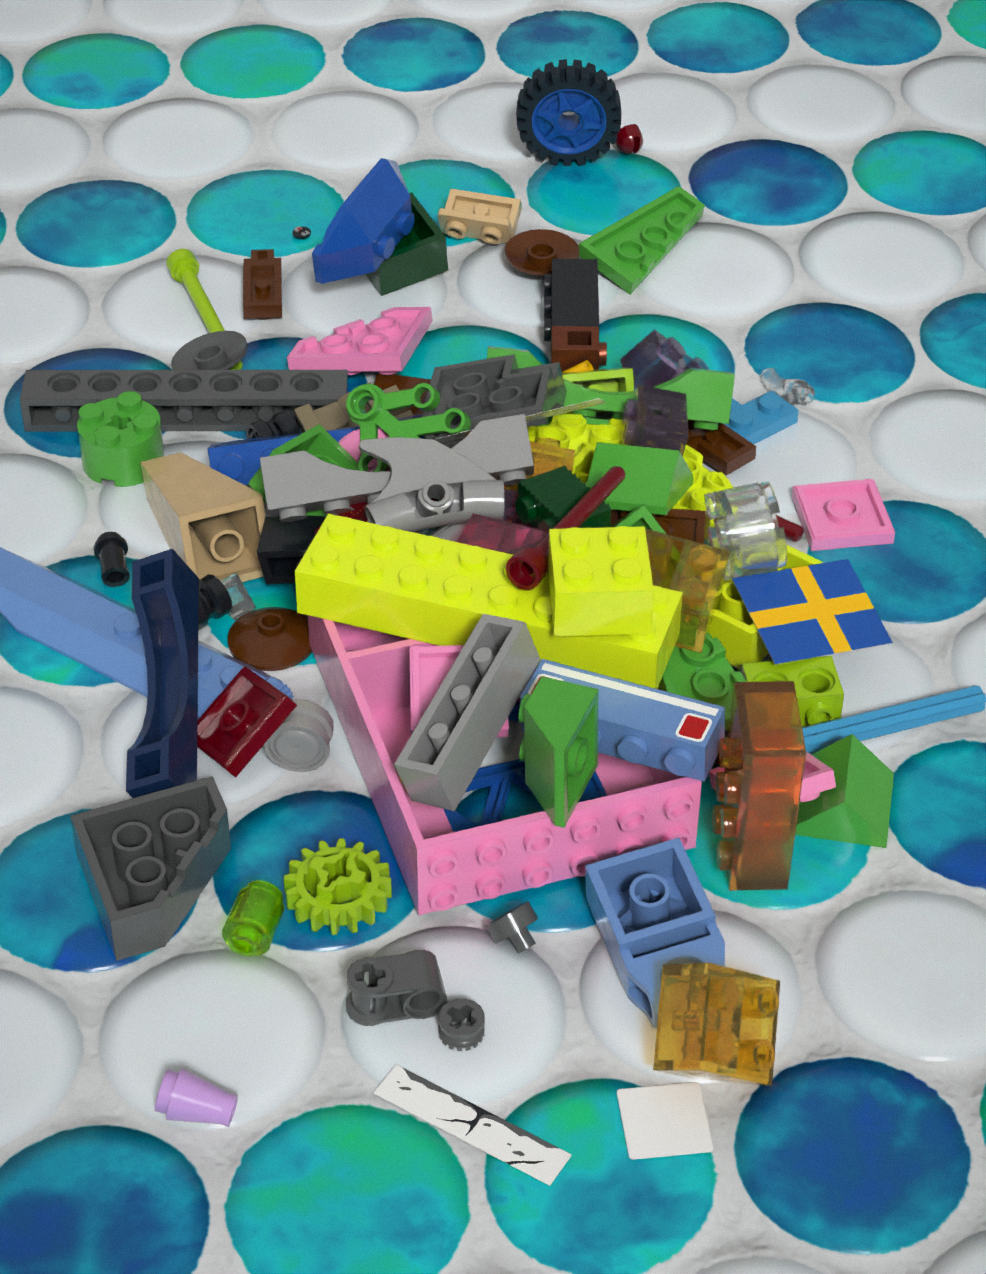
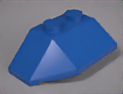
M381 158L337 211L326 229L323 242L317 244L312 252L316 282L324 284L375 272L385 259L390 258L395 246L403 236L411 232L415 220L414 214H412L411 197L396 161Z

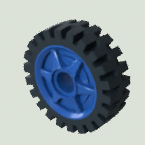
M567 59L559 60L558 67H554L553 63L550 62L545 64L544 72L539 68L535 70L532 74V79L528 77L523 84V89H520L516 108L517 128L523 143L526 142V147L531 153L536 151L538 159L544 161L548 156L549 164L557 166L559 159H562L564 166H571L572 160L576 159L578 166L586 164V157H589L593 162L599 159V151L605 154L610 150V143H615L617 133L620 132L621 102L615 83L612 79L608 80L607 73L602 69L596 72L595 65L589 62L585 68L582 67V60L574 59L573 66H567ZM565 112H574L575 114H573V115H564L563 113H565Z

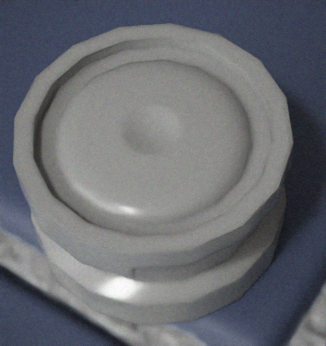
M294 699L292 701L297 704V707L264 744L265 753L273 763L289 771L307 772L316 770L325 764L329 757V742L332 739L334 730L333 719L329 712L319 704L307 700Z

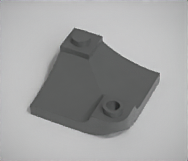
M515 354L435 367L430 385L439 391L440 402L434 410L423 411V417L444 414L450 408H458L470 417L471 426L469 430H472L483 420L519 414L529 416L564 407L567 390L560 364L556 362L519 369ZM429 390L427 392L425 403L429 401L431 396ZM460 415L455 416L452 419V429H455L460 425ZM548 417L527 422V427L547 424ZM442 432L424 435L425 439L435 440L436 438L448 436L451 434H449L448 432ZM464 438L440 443L451 449Z

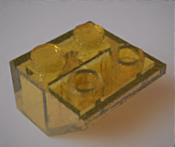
M645 529L653 586L683 592L680 633L675 646L702 653L723 589L730 551Z
M712 963L663 964L653 1070L688 1078L772 1086L780 981Z

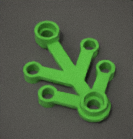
M419 383L413 389L385 393L374 384H362L354 388L346 400L347 413L350 419L360 425V440L377 439L378 426L389 435V438H420L419 436L448 432L452 435L468 431L471 426L468 414L458 408H450L444 414L401 421L389 412L411 406H416L423 411L434 410L439 405L440 393L428 383ZM429 390L431 393L429 401L421 404V395ZM369 400H374L372 409L365 413V404ZM460 415V425L457 428L452 429V419L455 416ZM361 451V457L358 461L359 471L369 472L368 464L375 457ZM377 459V468L372 472L387 471L388 465Z

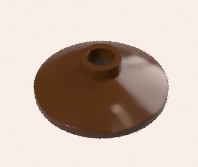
M546 229L529 230L515 235L507 242L505 258L512 267L521 272L532 275L552 274V258L579 259V246L571 237L558 231Z
M266 607L246 613L234 622L227 637L228 648L232 656L261 671H279L294 667L307 659L313 652L309 643L308 618L303 614L297 613L295 610L283 607Z

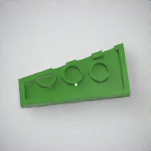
M677 186L580 242L579 256L582 259H597L598 271L631 295L703 216L705 205L680 186Z
M679 579L652 580L653 586L683 592L680 633L660 681L661 690L725 707V731L766 726L767 711L761 702L756 703L748 692L749 684L740 671H734L725 657V648L718 638H712L704 626L705 618Z

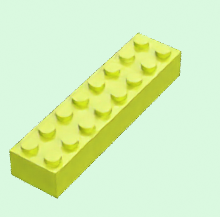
M333 514L327 515L295 570L297 613L438 646L465 645L482 614L523 621L527 625L540 659L658 689L680 633L683 592L653 586L651 634L554 637L548 573L534 589L523 590L516 587L506 574V564L513 554Z

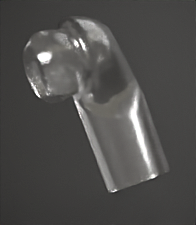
M774 368L765 369L759 377L761 384L767 392L772 390L791 405L800 404L806 406L815 397L814 388L805 380L782 379Z

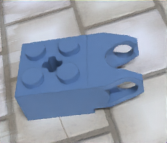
M680 838L585 865L586 900L628 999L648 1017V1020L655 1029L666 1026L664 1018L666 1009L662 995L668 988L676 984L689 983L697 985L711 999L716 1001L721 1008L733 1004V989L725 967V941L716 924V915Z

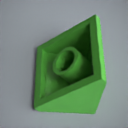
M597 442L586 487L591 489L611 467L620 466L625 471V479L607 497L605 504L609 503L611 509L634 511L644 504L651 514L667 515L671 508L675 506L693 485V474L679 450Z
M853 734L811 754L833 769L836 787L820 792V796L814 800L807 802L795 801L790 834L886 848L894 773Z

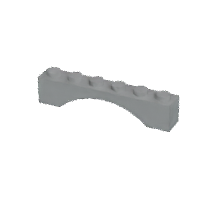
M525 414L480 421L466 438L451 448L471 460L496 480H503L504 486L518 484V482L526 479V475L534 474ZM304 450L260 458L267 508L272 517L280 516L281 522L305 519L307 517L306 512L324 509V514L326 515L340 514L350 511L351 504L363 502L370 504L379 496L391 479V471L367 472L346 469L322 461Z

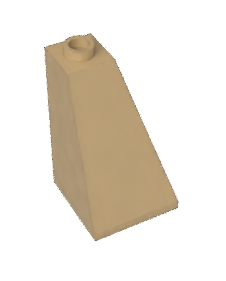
M181 452L140 462L147 501L169 548H173L199 579L208 574L214 575L226 587L264 577L257 556V548L266 517L261 493Z

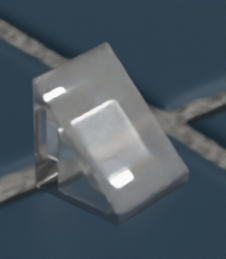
M237 573L221 581L232 600V609L228 613L231 618L237 620L256 608Z

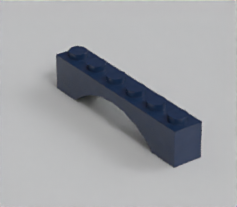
M173 548L132 562L131 598L144 643L148 679L147 707L142 730L135 743L127 750L126 792L132 798L197 781L199 578Z

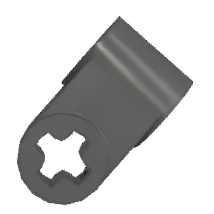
M413 950L404 954L376 958L365 957L351 964L347 971V985L351 992L346 999V1012L350 1019L363 1026H375L381 1023L413 1018H430L439 1014L442 1006L448 1002L437 958L430 951ZM365 972H369L368 985L364 981ZM371 998L375 1002V1010L373 1012L370 1011Z

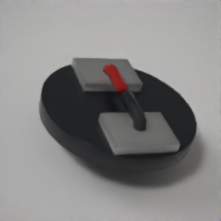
M298 226L294 228L293 235L300 239L307 238L311 235V230L307 227Z

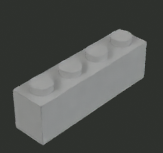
M482 614L394 763L412 801L455 811L541 660L525 622Z

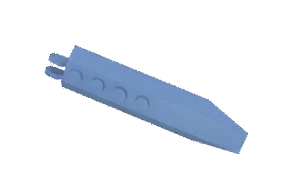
M0 547V613L18 633L147 697L148 679L145 649L135 609L72 578ZM198 640V719L245 666L287 695L291 700L294 698L293 692L282 680Z

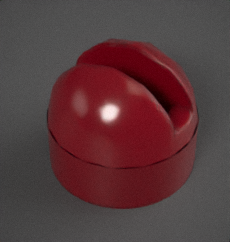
M637 124L624 126L617 133L615 144L622 153L629 155L633 152L635 154L642 148L643 137Z

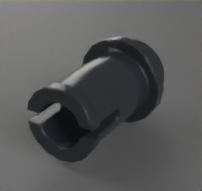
M116 532L101 534L97 538L93 549L94 555L100 560L103 583L109 587L122 586L130 578L125 558L128 551L127 542Z

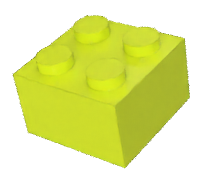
M618 526L549 529L548 580L554 637L651 634L654 588L645 527Z

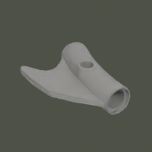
M405 437L364 439L360 441V451L385 462L391 469V479L387 486L373 502L365 505V513L369 523L416 532L455 523L503 520V480H496L471 460L433 439ZM431 498L438 499L439 501H433Z

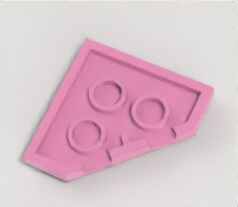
M393 307L382 311L381 318H377L369 324L365 325L364 321L359 319L333 328L334 334L324 337L321 341L317 342L314 336L299 340L287 357L289 370H347L348 375H355L362 371H378L382 375H392L403 371L433 321L431 307Z

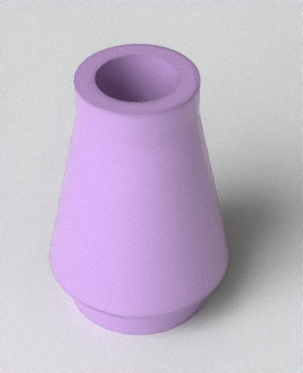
M184 1068L180 1072L167 1070L157 1095L155 1111L166 1114V1120L212 1123L229 1127L237 1106L238 1095L228 1093Z

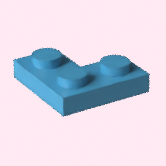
M771 390L743 405L732 398L729 424H723L752 444H756L797 423L799 410Z

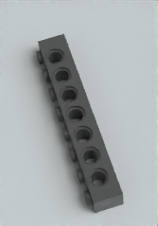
M26 370L20 396V405L25 432H78V411L83 405L115 398L126 391L139 393L143 401L156 408L160 415L162 431H246L247 425L259 420L268 422L273 415L285 410L294 417L300 429L294 409L310 404L311 408L316 410L337 402L344 394L348 393L347 370Z

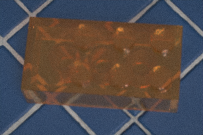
M794 681L734 682L728 738H720L719 743L720 766L725 768V772H717L716 797L717 801L721 802V805L713 806L712 813L714 835L721 834L723 840L718 841L717 844L718 870L727 871L729 891L788 890L806 758Z

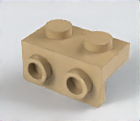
M450 189L445 209L440 208L437 217L440 229L443 234L456 239L468 237L480 239L489 244H507L515 235L522 210L521 199Z

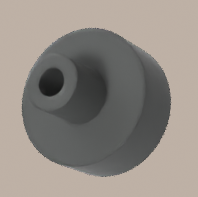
M526 901L496 918L485 927L495 944L509 937L517 952L521 953L536 944L527 926L535 922L538 916L530 902Z

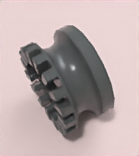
M457 998L444 1004L439 1011V1038L442 1040V1044L445 1046L448 1044L449 1049L452 1050L456 1047L457 1051H462V1048H466V1051L471 1050V1046L476 1048L478 1042L481 1043L484 1036L485 1015L482 1007L475 1001L466 998ZM467 1018V1022H471V1026L462 1024L458 1029L453 1027V1020L461 1022Z

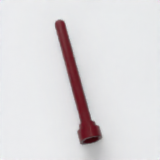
M620 466L611 467L552 529L579 528L625 479L624 469ZM549 533L535 547L521 548L508 560L506 574L516 587L523 590H531L546 577L548 573Z

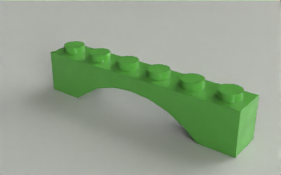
M488 346L486 359L515 354L519 369L543 365L529 350ZM689 368L669 381L651 388L630 392H605L582 387L564 379L567 390L564 406L600 398L606 403L575 410L571 414L596 417V410L613 411L612 418L625 421H637V414L653 416V423L677 426L678 419L694 420L693 427L718 430V423L729 424L735 374L725 371Z

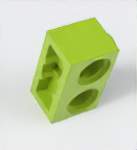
M832 656L814 657L776 665L773 661L742 663L741 674L749 684L748 692L756 703L761 702L768 713L766 726L748 728L749 734L789 731L841 718L844 691Z

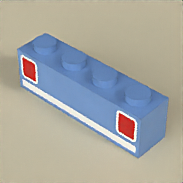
M541 659L519 697L520 705L525 694H532L542 676L599 689L598 753L705 782L724 743L725 707ZM521 723V731H522V732H524V724H523V723Z

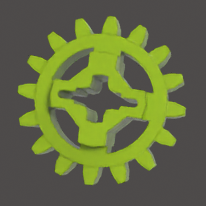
M339 838L336 847L329 848L328 844L322 840L319 841V851L314 853L304 848L301 850L302 861L291 860L289 862V874L284 875L287 909L295 910V917L298 923L311 919V929L314 932L321 929L323 925L330 926L331 934L337 935L340 926L347 925L348 929L355 933L358 932L359 921L363 920L365 923L373 925L376 923L375 911L385 913L388 909L387 898L392 897V879L390 878L389 864L380 863V852L377 850L365 854L363 842L359 841L353 848H348L344 838Z

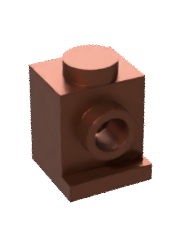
M552 326L551 363L559 362L562 372L586 360L591 363L594 370H599V366H606L607 342H599L598 326Z

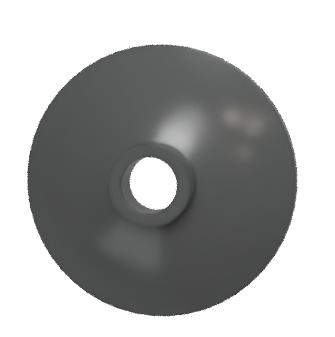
M235 331L208 333L182 346L172 358V369L228 370L244 357L248 344L246 338L241 333Z

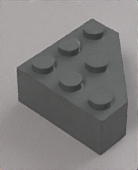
M213 776L70 816L76 854L116 961L165 947L231 850L227 808Z

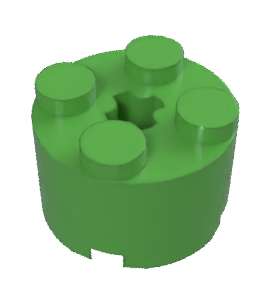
M126 391L115 398L88 403L79 409L77 429L82 466L85 474L93 481L101 484L102 479L114 480L116 487H128L143 483L140 462L164 456L161 420L156 408L143 401L139 393Z

